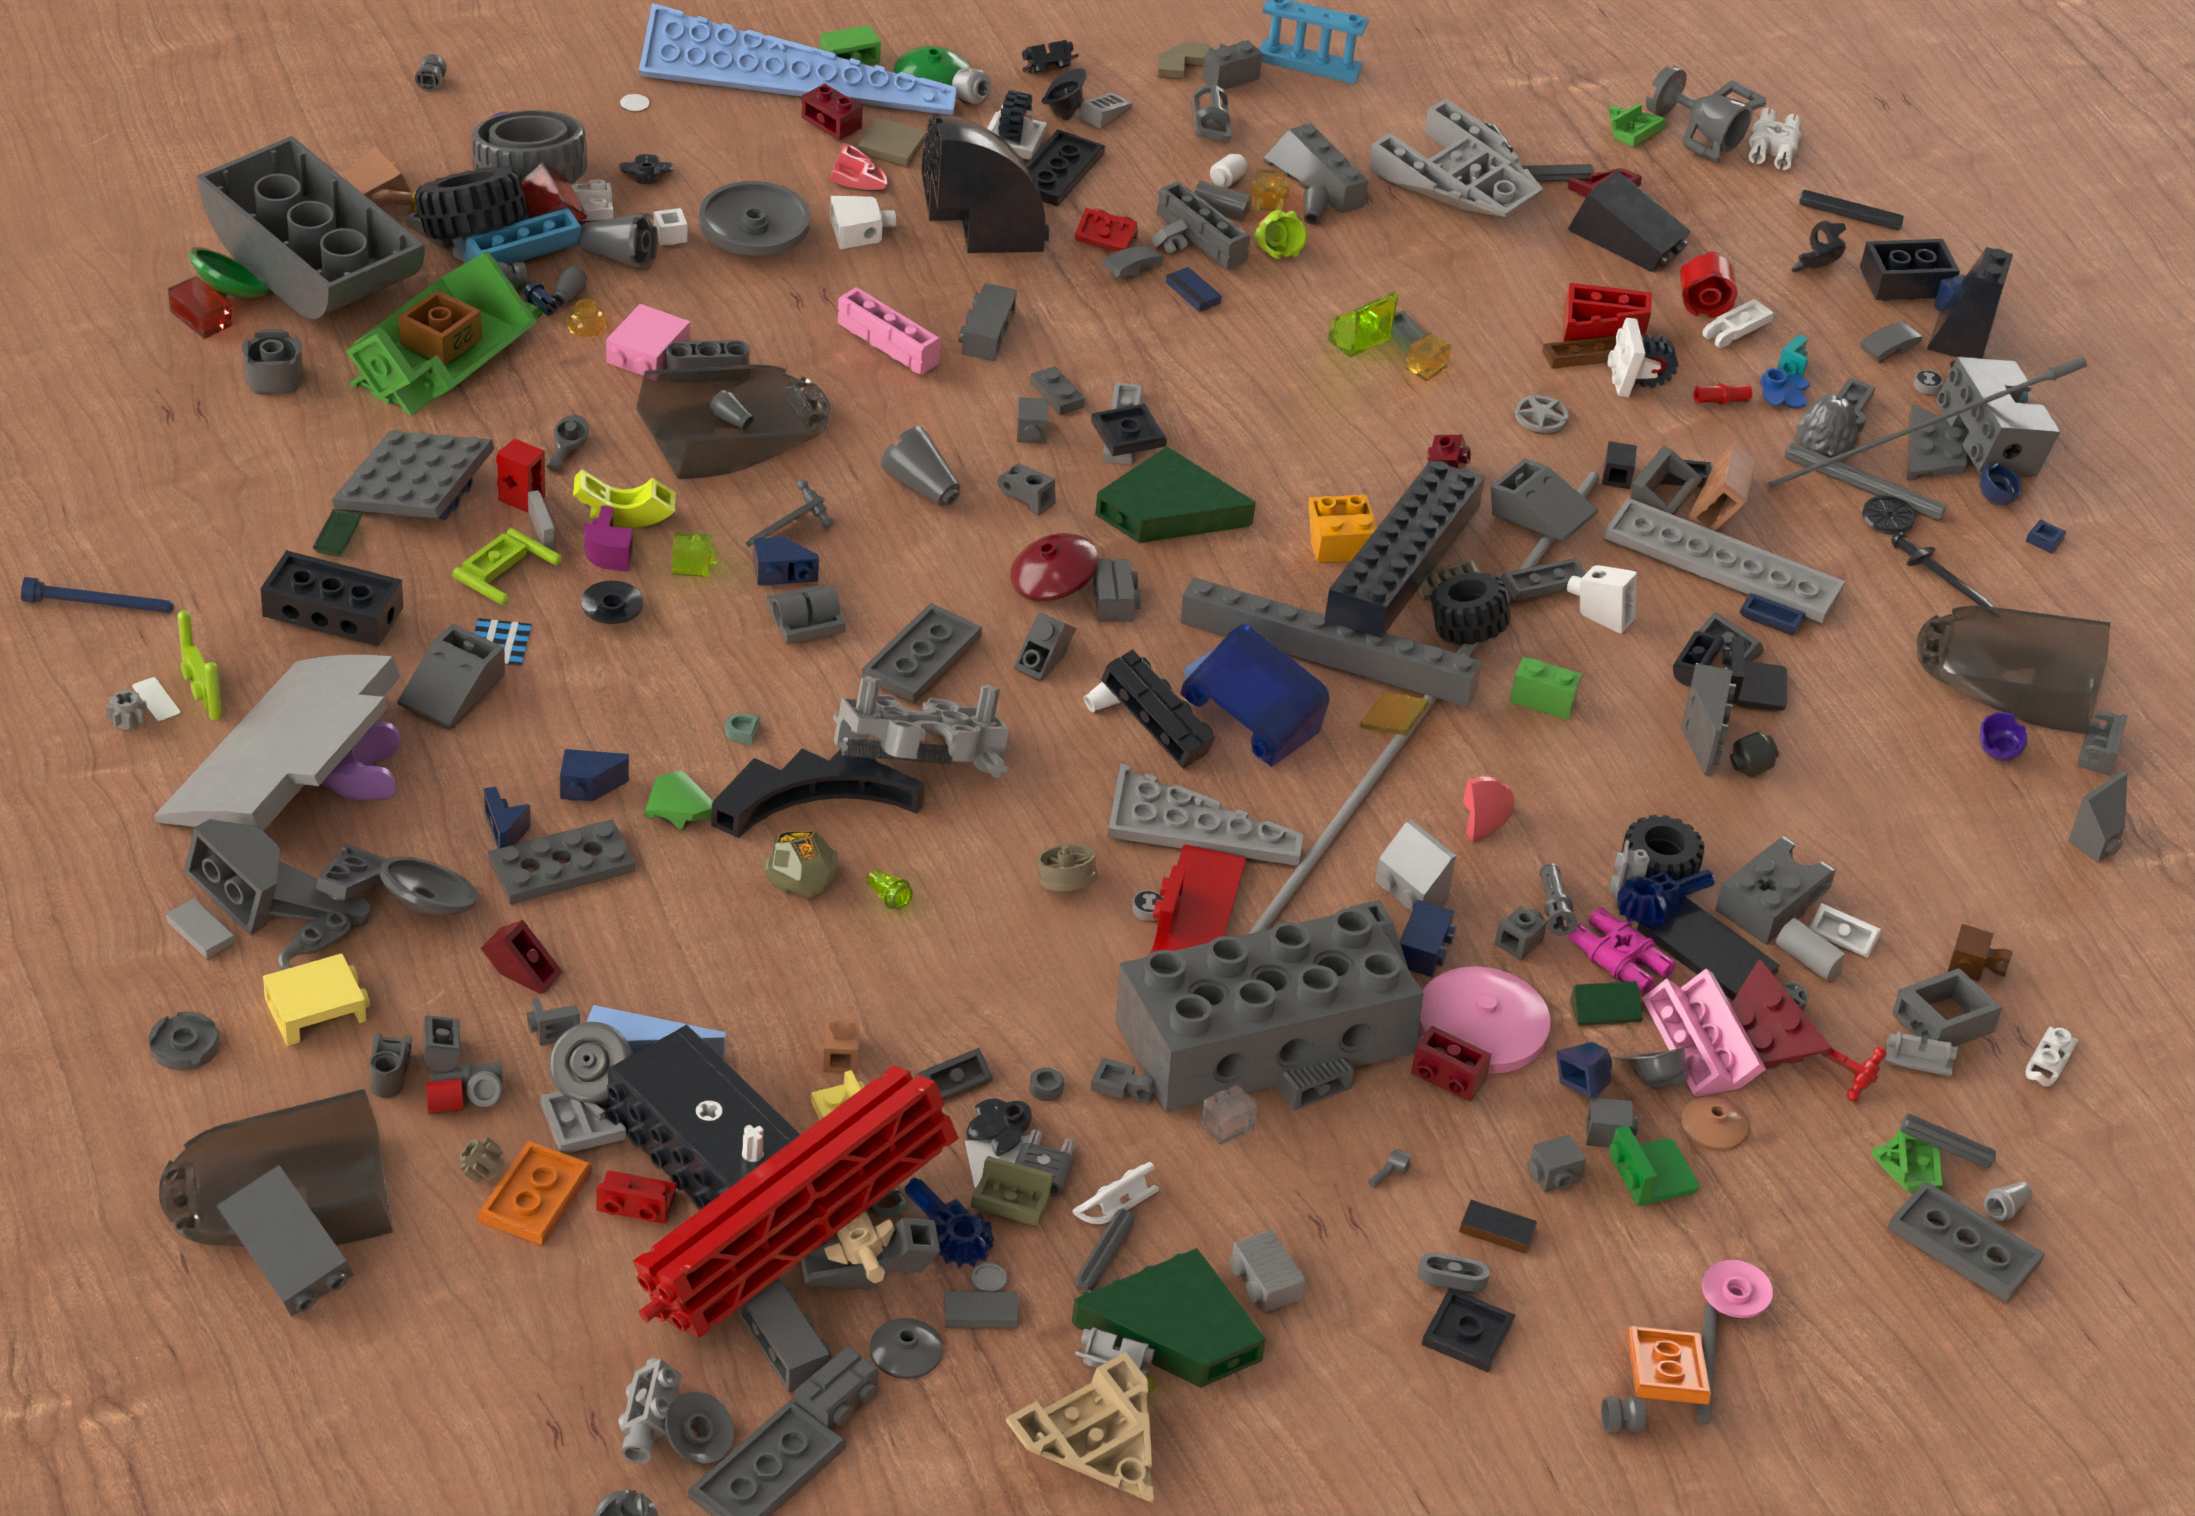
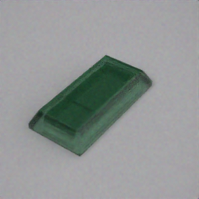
M333 509L314 543L313 549L321 554L341 557L362 519V514Z

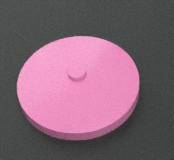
M1462 967L1440 974L1429 982L1423 990L1424 995L1419 1024L1421 1037L1424 1036L1432 1025L1491 1053L1488 1074L1505 1073L1520 1069L1534 1061L1545 1048L1551 1023L1547 1005L1532 986L1515 975L1488 967Z

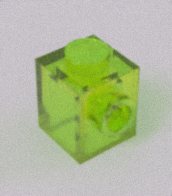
M675 532L672 550V575L709 577L710 565L716 566L717 547H712V535Z

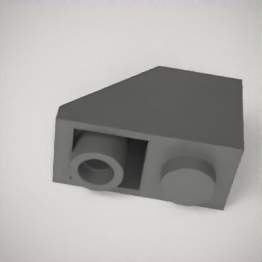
M1038 612L1014 668L1043 680L1064 657L1076 628Z

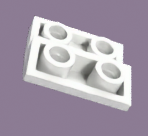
M590 180L589 184H578L575 181L555 189L556 208L558 210L569 208L577 221L613 218L610 183H605L604 180Z

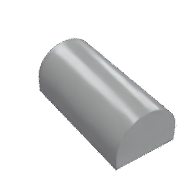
M1792 918L1782 928L1777 937L1776 945L1828 982H1831L1841 974L1844 952L1795 918Z

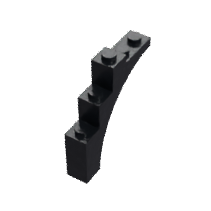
M802 748L782 770L753 758L712 802L711 826L739 838L754 824L773 813L798 804L843 798L881 802L917 814L923 807L925 783L881 764L875 758L842 756L841 748L830 760Z

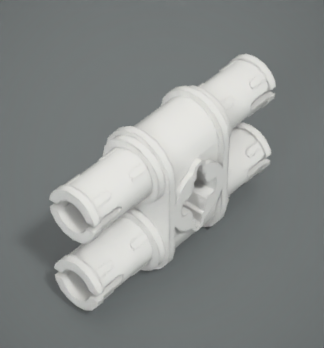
M1764 108L1760 112L1759 120L1753 126V135H1751L1749 140L1751 147L1749 160L1754 163L1755 158L1758 157L1757 164H1761L1765 161L1766 154L1776 156L1774 160L1775 167L1780 170L1782 163L1784 164L1782 170H1787L1791 166L1792 158L1798 152V143L1802 135L1799 130L1802 119L1799 115H1796V119L1793 121L1794 114H1790L1786 117L1785 123L1775 121L1777 117L1776 111L1771 109L1769 115L1767 114L1769 108Z

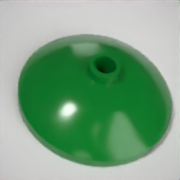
M922 46L902 54L894 64V73L903 72L914 75L917 78H925L952 86L955 74L962 68H971V65L963 56L951 49L938 46Z
M193 247L189 253L191 264L200 278L212 287L211 291L220 297L227 298L230 295L237 298H257L267 295L270 290L233 258L202 247Z

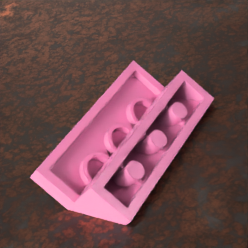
M1708 969L1703 970L1681 988L1670 980L1665 979L1642 997L1669 1050L1692 1045V1047L1685 1049L1686 1082L1696 1097L1741 1089L1766 1070L1714 974Z

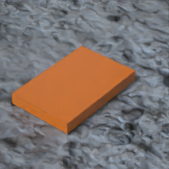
M528 1140L479 1211L478 1222L542 1246L592 1172V1164Z
M1635 1326L1629 1327L1627 1340L1636 1397L1709 1405L1711 1392L1699 1333Z

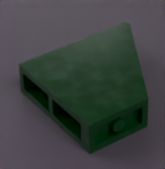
M1165 447L1097 492L1095 515L1136 542L1144 543L1249 527L1253 524L1256 501L1171 448Z
M1198 1248L1186 1253H1178L1167 1261L1155 1266H1147L1138 1273L1126 1278H1118L1107 1286L1094 1291L1084 1292L1074 1299L1072 1323L1075 1327L1083 1331L1084 1329L1091 1330L1094 1327L1117 1335L1115 1346L1121 1348L1124 1337L1141 1343H1147L1150 1349L1155 1350L1151 1364L1200 1388L1262 1362L1266 1338Z

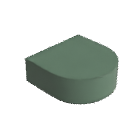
M744 713L729 716L725 721L726 737L733 742L752 746L760 727V717Z

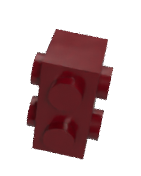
M824 83L802 95L801 118L839 141L862 128L863 106Z
M1431 1025L1416 1045L1411 1074L1471 1102L1486 1082L1492 1054Z

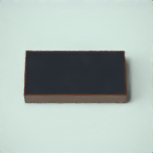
M1471 1199L1461 1222L1459 1232L1526 1254L1534 1235L1537 1221Z

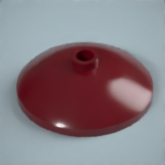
M1070 533L1047 535L1030 543L1019 553L1011 567V582L1014 589L1027 599L1034 601L1061 599L1077 592L1092 579L1099 564L1098 553L1093 543L1083 536Z

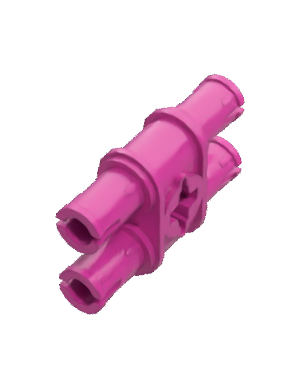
M1599 907L1598 910L1592 913L1589 918V924L1604 933L1605 937L1595 935L1580 922L1577 923L1576 929L1567 935L1569 941L1583 949L1588 954V958L1592 963L1599 964L1611 973L1613 979L1625 982L1637 981L1639 993L1645 995L1646 991H1650L1655 983V978L1638 967L1639 964H1645L1663 979L1670 976L1677 965L1676 961L1656 948L1653 939L1646 938L1632 928L1630 922L1619 921L1602 907Z

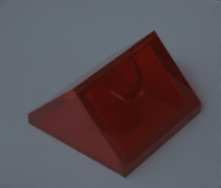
M541 163L522 181L528 208L526 214L528 219L565 208L570 209L577 221L587 219V214L566 176Z

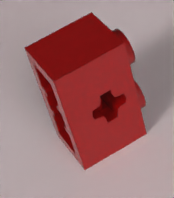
M514 438L505 447H502L496 456L498 466V500L528 513V492L539 491L542 498H545V451Z

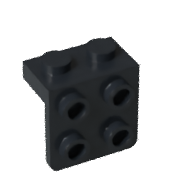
M1732 636L1730 647H1724L1722 665H1726L1724 669L1733 671L1730 683L1736 684L1731 704L1766 708L1769 710H1785L1787 705L1786 667L1745 661V637Z

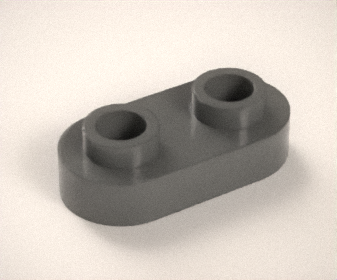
M1441 1253L1424 1254L1421 1256L1418 1266V1276L1426 1284L1433 1287L1442 1286L1459 1289L1466 1293H1476L1484 1290L1488 1285L1490 1275L1489 1268L1480 1261Z

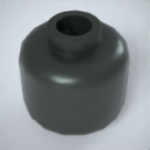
M1759 731L1736 740L1733 744V753L1730 754V760L1734 769L1737 772L1742 770L1748 777L1756 776L1773 768L1776 758L1779 757V752L1773 738L1770 735L1765 736Z

